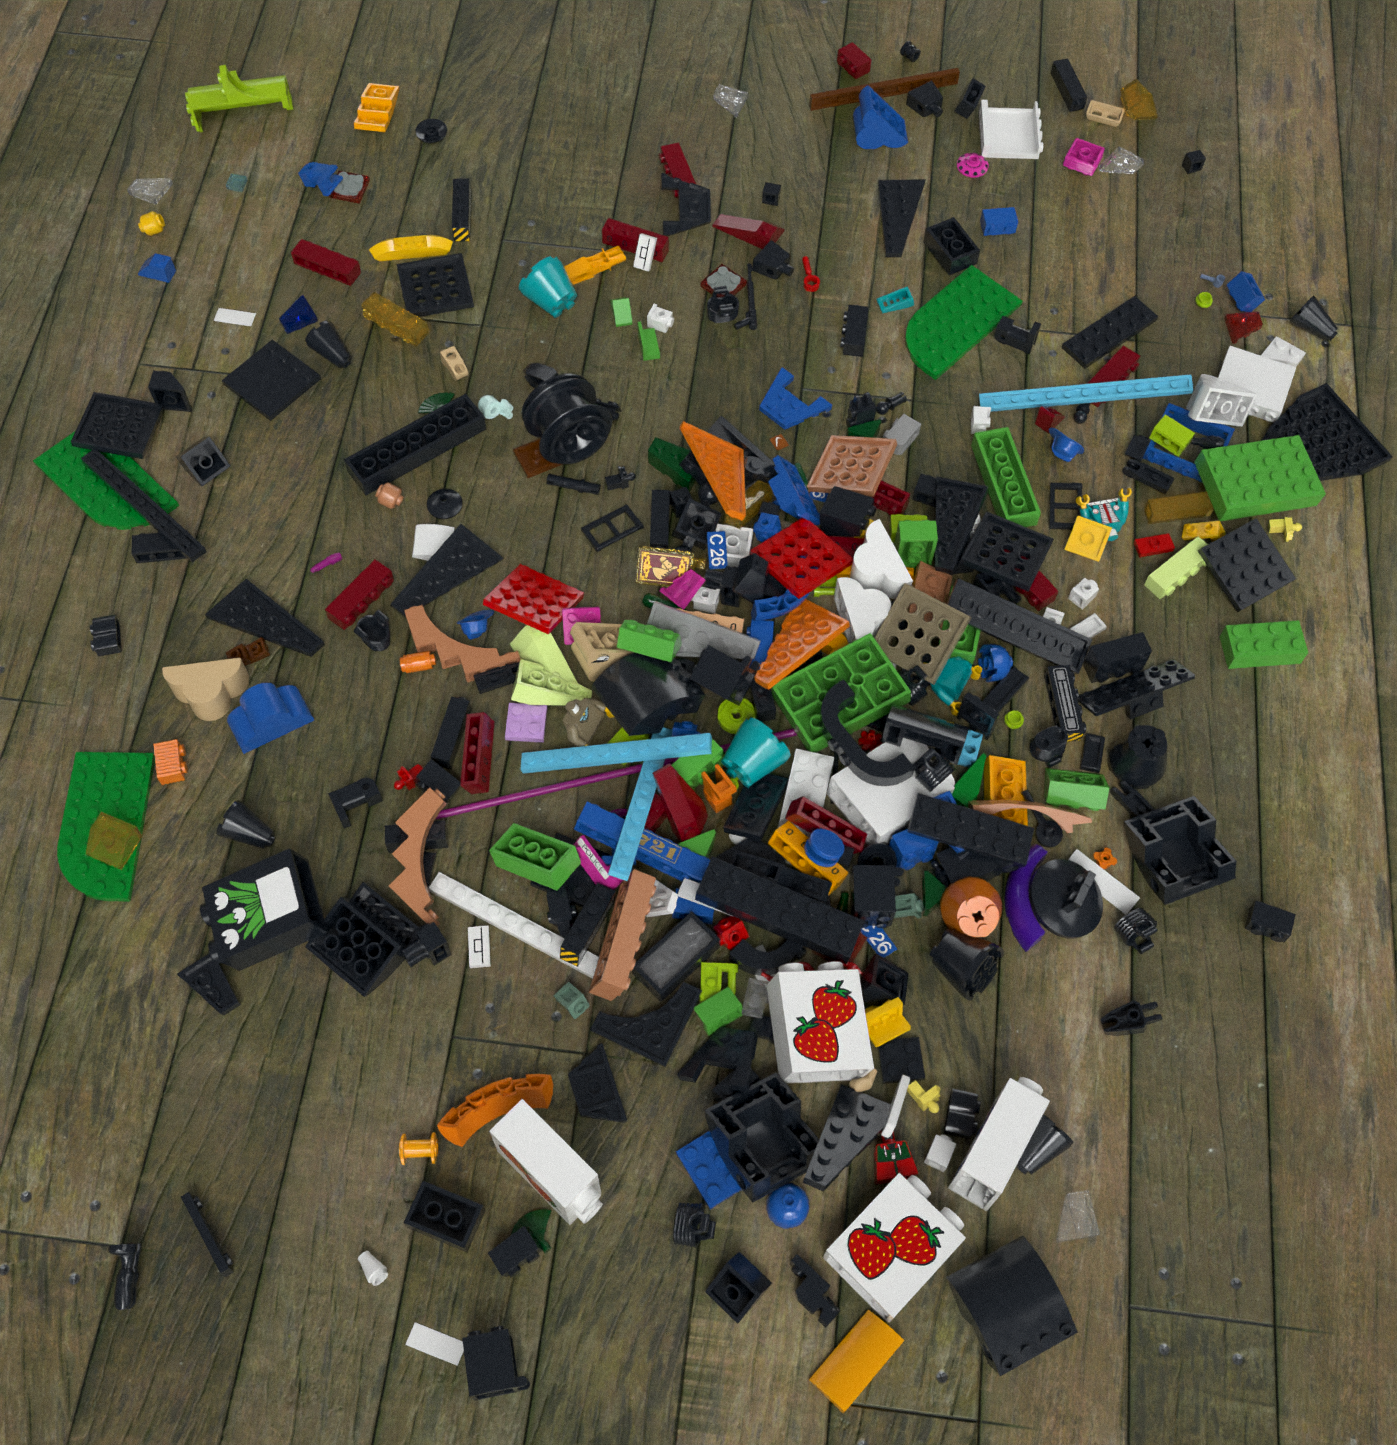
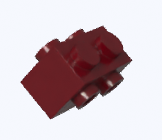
M881 480L875 495L869 497L874 498L876 509H880L890 516L896 514L903 515L908 507L910 493Z

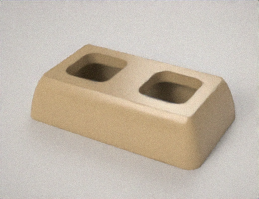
M1091 100L1086 117L1091 121L1117 127L1122 120L1125 109ZM1097 112L1100 113L1101 116L1094 115L1092 113ZM1112 116L1115 117L1116 120L1109 119L1107 117Z

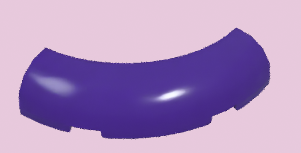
M1031 844L1027 865L1009 873L1004 894L1006 917L1009 919L1013 935L1025 952L1041 941L1045 934V931L1033 914L1028 891L1033 871L1044 861L1048 853L1038 844Z

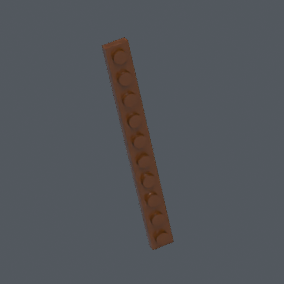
M958 68L810 94L809 107L813 111L859 102L861 90L867 85L881 98L906 94L930 81L937 88L958 84L960 71Z

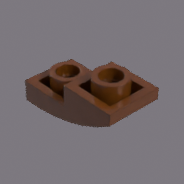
M262 637L247 646L240 644L225 652L228 659L241 658L244 666L255 663L270 655L266 641Z

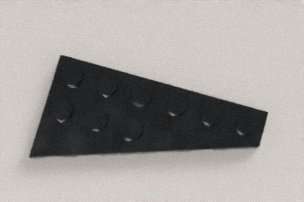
M460 524L394 599L390 606L403 617H406L404 610L413 606L422 605L424 607L501 562L504 558L464 525Z

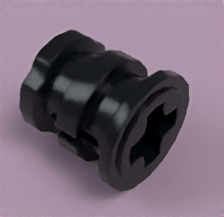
M907 41L902 46L900 54L902 56L905 55L911 62H915L919 58L921 51L912 45L911 41Z

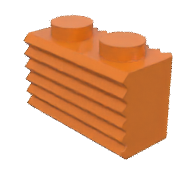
M178 739L154 743L156 776L161 785L184 781V773H188L186 762H183L182 757L186 756L184 745H181Z

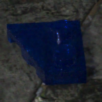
M302 295L279 318V321L285 332L289 334L317 322L318 319L304 295Z

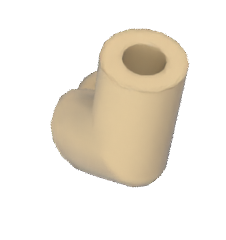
M873 1069L862 1078L852 1079L849 1087L856 1092L869 1090L873 1085L877 1070Z

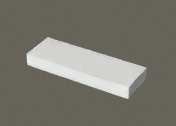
M902 1075L896 1087L881 1134L884 1137L889 1138L896 1127L910 1082V1077Z

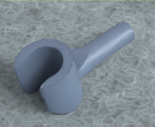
M1201 274L1200 277L1213 282L1216 288L1221 287L1225 280L1223 275H1218L1214 278Z

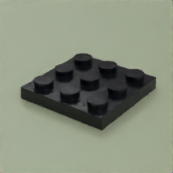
M556 833L554 836L555 839L574 845L577 841L560 833ZM594 848V850L597 852L600 858L602 856H611L608 853H605L601 850ZM581 864L563 883L570 894L572 904L582 908L596 886ZM531 880L530 884L532 887L547 892V886Z

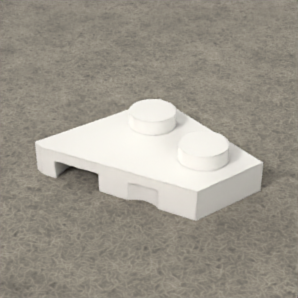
M1276 336L1261 356L1296 367L1304 358L1306 352Z
M655 880L656 891L653 897L650 898L651 909L646 917L673 914L678 894Z

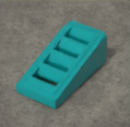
M908 286L876 299L882 314L914 306V300Z

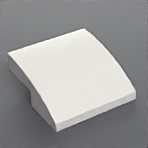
M435 524L416 525L412 557L428 561L454 532V527Z

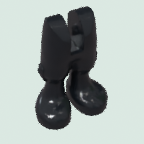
M142 1243L108 1245V1252L119 1256L121 1259V1269L116 1276L114 1305L118 1310L131 1309L136 1304L137 1283L140 1275L137 1267L142 1251Z

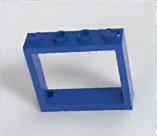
M1171 403L1168 404L1163 416L1167 415L1184 427L1202 435L1219 436L1225 440L1224 446L1228 445L1235 430L1234 428L1224 424L1195 421L1188 416V410ZM1150 441L1143 459L1203 483L1194 463L1154 448L1156 442Z

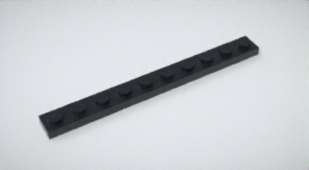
M93 449L81 457L83 464L187 559L194 562L207 552L200 542L97 449Z

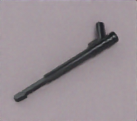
M751 263L747 264L749 310L746 312V319L734 324L735 330L749 325L751 330L757 329L754 283L751 277L753 268Z

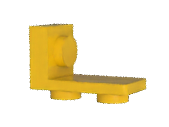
M1220 521L1190 523L1184 525L1182 539L1194 540L1199 536L1201 539L1210 538L1211 542H1214L1225 536L1226 533Z

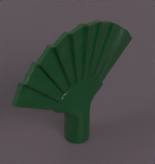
M451 392L433 394L424 400L419 407L418 413H430L451 402L455 394Z
M538 1209L525 1214L515 1224L511 1235L523 1226L530 1227L542 1246L543 1252H549L552 1247L544 1239L551 1210Z

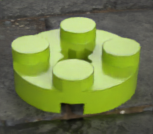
M745 698L740 706L724 700L718 708V724L722 729L731 734L737 733L741 723L746 718L748 720L751 717L755 718L753 704ZM740 713V718L735 719L732 714Z

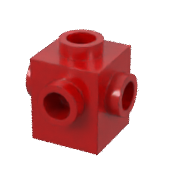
M734 916L722 919L713 927L716 936L720 938V946L723 945L729 950L735 948L743 939L749 938L742 920Z

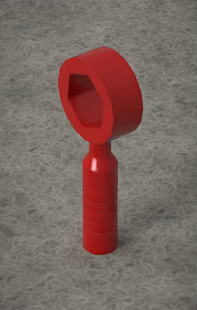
M805 256L802 258V262L807 276L804 278L803 287L806 291L815 292L820 287V279L815 275H811L812 270L809 259ZM812 281L816 284L812 286L807 283Z

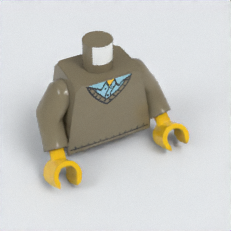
M575 699L574 701H569L565 706L567 713L563 719V724L567 731L568 740L576 747H582L590 744L605 716L604 711L609 718L615 717L605 704L597 699Z

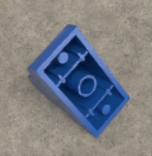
M869 85L863 88L859 94L860 106L853 113L857 144L863 149H876L882 145L898 148L906 145L908 139L905 120Z
M272 683L257 684L246 690L240 697L241 706L234 709L227 717V723L243 754L314 721L296 686L287 685L276 688Z

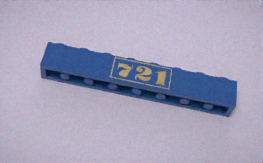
M586 802L574 830L616 850L625 819L600 808L596 804ZM646 829L643 830L635 856L636 860L682 882L686 878L701 883L710 862L707 857L700 856L690 849L681 847L670 839L660 837L653 831Z

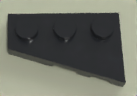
M210 953L177 973L181 979L189 984L193 990L200 994L221 1015L224 1016L241 1005L221 963H216Z

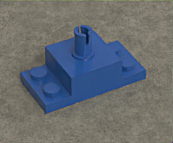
M777 455L773 458V461L776 465L774 469L778 475L768 481L776 497V500L772 503L779 505L780 509L797 519L803 517L817 526L820 525V514L796 466Z

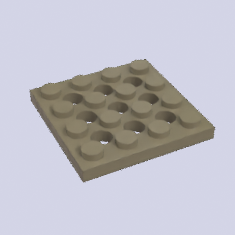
M904 583L874 639L892 663L908 671L918 665L928 675L925 680L935 685L971 617ZM911 604L917 605L915 613L908 612V607ZM928 612L933 613V619L930 622L924 620V616ZM906 620L908 627L905 630H900L899 623ZM945 620L949 621V628L941 630V623ZM923 629V637L917 639L915 637L916 630ZM893 637H898V645L891 647L890 640ZM939 637L940 645L932 647V639ZM913 645L915 652L912 655H907L906 648ZM925 654L931 655V661L928 664L922 663V657Z

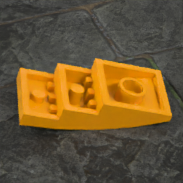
M369 83L361 95V104L357 109L358 116L354 122V129L386 132L397 102L399 86Z

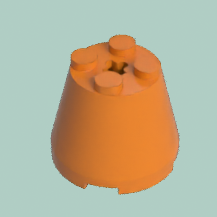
M967 877L953 884L951 883L946 888L940 901V911L944 923L951 931L957 930L971 937H987L996 928L1001 918L1002 902L998 892L989 882L978 877Z

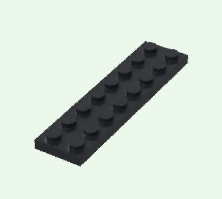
M959 578L956 579L946 603L971 617L968 626L1054 665H1070L1071 672H1074V674H1079L1093 640Z

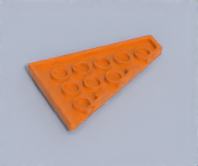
M683 421L680 425V430L725 513L732 518L742 521L746 516L744 449Z
M805 599L801 605L786 616L782 623V630L776 635L775 641L767 652L768 656L765 662L761 663L760 669L754 676L756 683L768 690L847 630L850 627L849 621Z

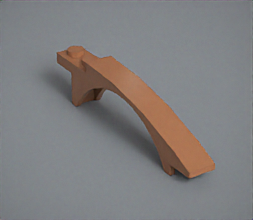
M1003 799L968 801L969 809L990 815L1012 808L1037 810L1050 816L1066 833H1073V825L1092 823V819L1085 814L1038 802Z

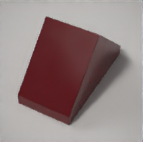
M1041 406L1035 425L1049 434V428H1055L1065 416L1052 407Z

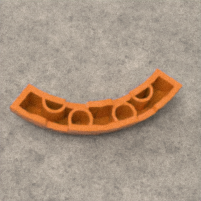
M527 1074L526 1078L513 1080L509 1077L488 1084L466 1096V1101L457 1108L452 1107L438 1123V1129L448 1141L463 1147L478 1129L493 1119L507 1114L521 1099L531 1108L548 1109L553 1095L552 1077L548 1074Z

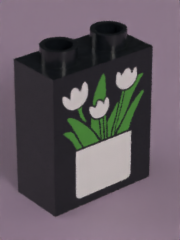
M290 848L202 887L205 903L200 905V913L204 922L212 929L214 939L209 941L208 948L213 960L218 964L223 963L241 971L328 933L309 860Z

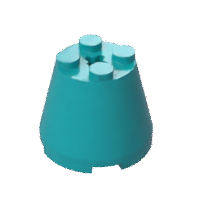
M549 256L539 261L531 268L533 271L529 273L527 278L524 277L520 281L519 291L554 318L559 317L564 309L569 310L575 305L574 300L577 297V293L562 262L557 256L555 258Z
M751 717L749 720L746 718L741 723L721 762L728 768L726 770L728 775L734 779L736 777L739 778L741 783L749 788L752 784L783 765L790 758L791 754L784 742L781 741L779 743V740L772 734V730Z

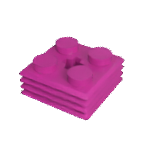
M1075 138L1065 156L1063 166L1070 170L1082 172L1084 175L1092 176L1103 157L1105 148Z

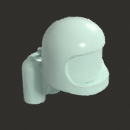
M484 395L480 398L478 408L486 419L495 418L498 414L505 416L507 419L513 417L511 413L513 406L506 399H502L499 402L491 395Z

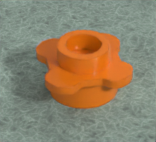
M1104 848L1103 851L1095 852L1093 855L1096 864L1104 870L1117 863V859L1111 854L1110 848Z

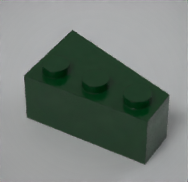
M655 437L648 449V463L663 475L666 474L676 485L679 484L683 488L687 487L689 493L696 482V479L684 472L679 465L691 450Z

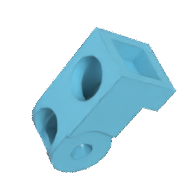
M968 730L958 765L970 768L976 762L983 734Z

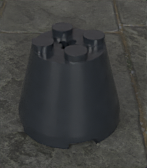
M1138 725L1114 742L1108 753L1107 763L1109 770L1112 771L1120 782L1126 781L1133 789H1147L1149 786L1159 782L1167 768V739L1164 731L1149 725Z
M950 929L943 933L939 945L934 946L930 952V956L933 957V965L956 991L969 1001L973 1000L975 993H982L987 988L999 969L997 968L998 959L1004 955L1003 948L993 942L967 936L957 930L951 931Z

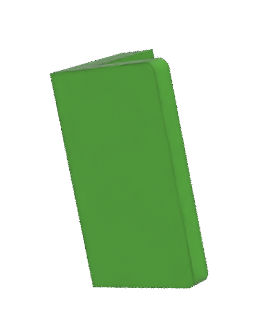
M641 321L637 322L643 361L660 359L655 329H642Z
M729 987L694 1007V1011L703 1022L704 1030L708 1036L715 1033L720 1027H725L744 1015L742 1004Z

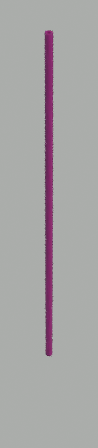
M794 729L772 733L778 740L797 736ZM731 743L720 745L723 753L728 750ZM680 757L665 759L663 767L668 764L672 765ZM643 764L441 810L435 820L638 773L641 771Z

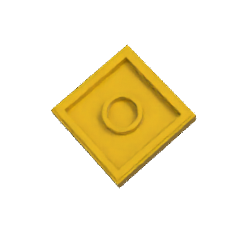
M1077 516L1064 550L1099 562L1112 527Z

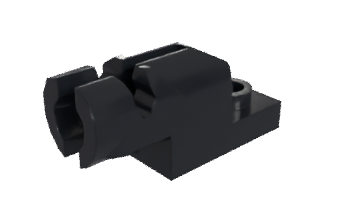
M796 1254L790 1262L792 1266L791 1271L798 1278H805L795 1291L796 1299L811 1315L815 1314L816 1311H821L818 1321L826 1328L841 1310L829 1296L826 1297L824 1295L829 1290L830 1285Z

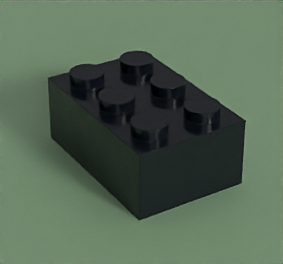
M954 217L926 228L924 244L948 275L977 264L980 249Z
M1143 632L1090 646L1083 662V667L1091 683H1102L1109 678H1120L1127 673L1142 671L1152 649Z
M422 1181L403 1223L413 1231L468 1253L486 1210L479 1203Z

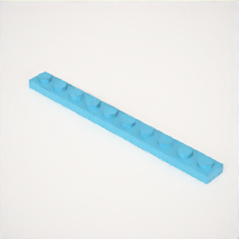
M663 727L660 733L652 734L651 739L672 737V730ZM665 759L643 761L608 872L610 876L628 881L657 787L652 773L663 767Z
M710 733L526 752L522 753L520 770L522 773H533L711 754L712 736Z

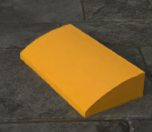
M989 755L984 765V800L1025 801L1021 792L1027 790L1026 761ZM1027 808L1006 809L992 814L993 816L1028 826Z
M868 1309L809 1381L844 1413L904 1342V1339Z

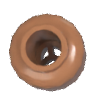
M389 482L384 485L381 484L375 495L378 497V503L390 509L395 508L396 505L400 506L404 498L401 496L402 489Z

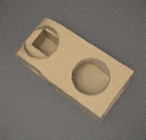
M454 346L440 352L441 362L447 367L455 381L469 375L461 356Z

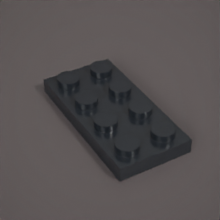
M767 774L749 788L744 786L723 827L724 833L761 841L787 789L788 778Z

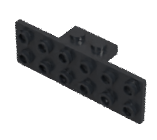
M1172 659L1123 679H1118L1110 684L1102 685L1097 689L1084 692L1079 695L1078 702L1094 716L1102 715L1126 705V716L1131 720L1164 707L1163 691L1195 679V674L1175 659Z

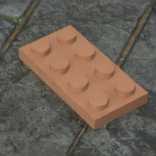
M920 561L916 568L912 587L946 604L953 576L935 571V567ZM911 604L908 607L909 613H915L917 610L916 604ZM928 612L924 616V620L930 622L933 619L932 612Z

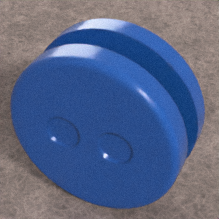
M826 829L814 830L804 845L808 858L822 867L836 865L845 850L842 840L835 833Z

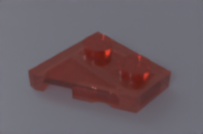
M1259 312L1226 314L1224 318L1232 344L1237 343L1242 337H1248L1252 332L1260 330L1263 326Z

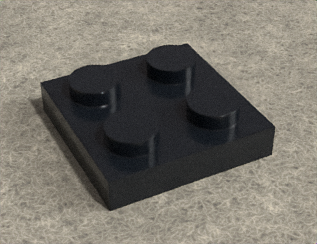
M919 1037L892 1039L877 1047L883 1084L899 1083L902 1075L910 1077V1081L925 1080Z

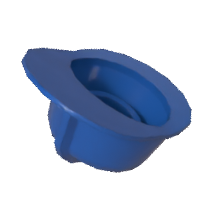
M1053 427L1049 428V433L1054 439L1052 452L1056 457L1070 462L1077 454L1084 453V448L1079 443L1068 438L1059 430Z
M478 611L456 623L460 624L463 633L469 639H475L486 632L487 618L492 616L494 611Z

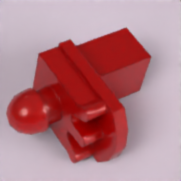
M419 764L409 771L403 766L400 767L397 771L400 780L394 783V788L396 790H401L404 786L408 790L415 788L416 776L423 768Z

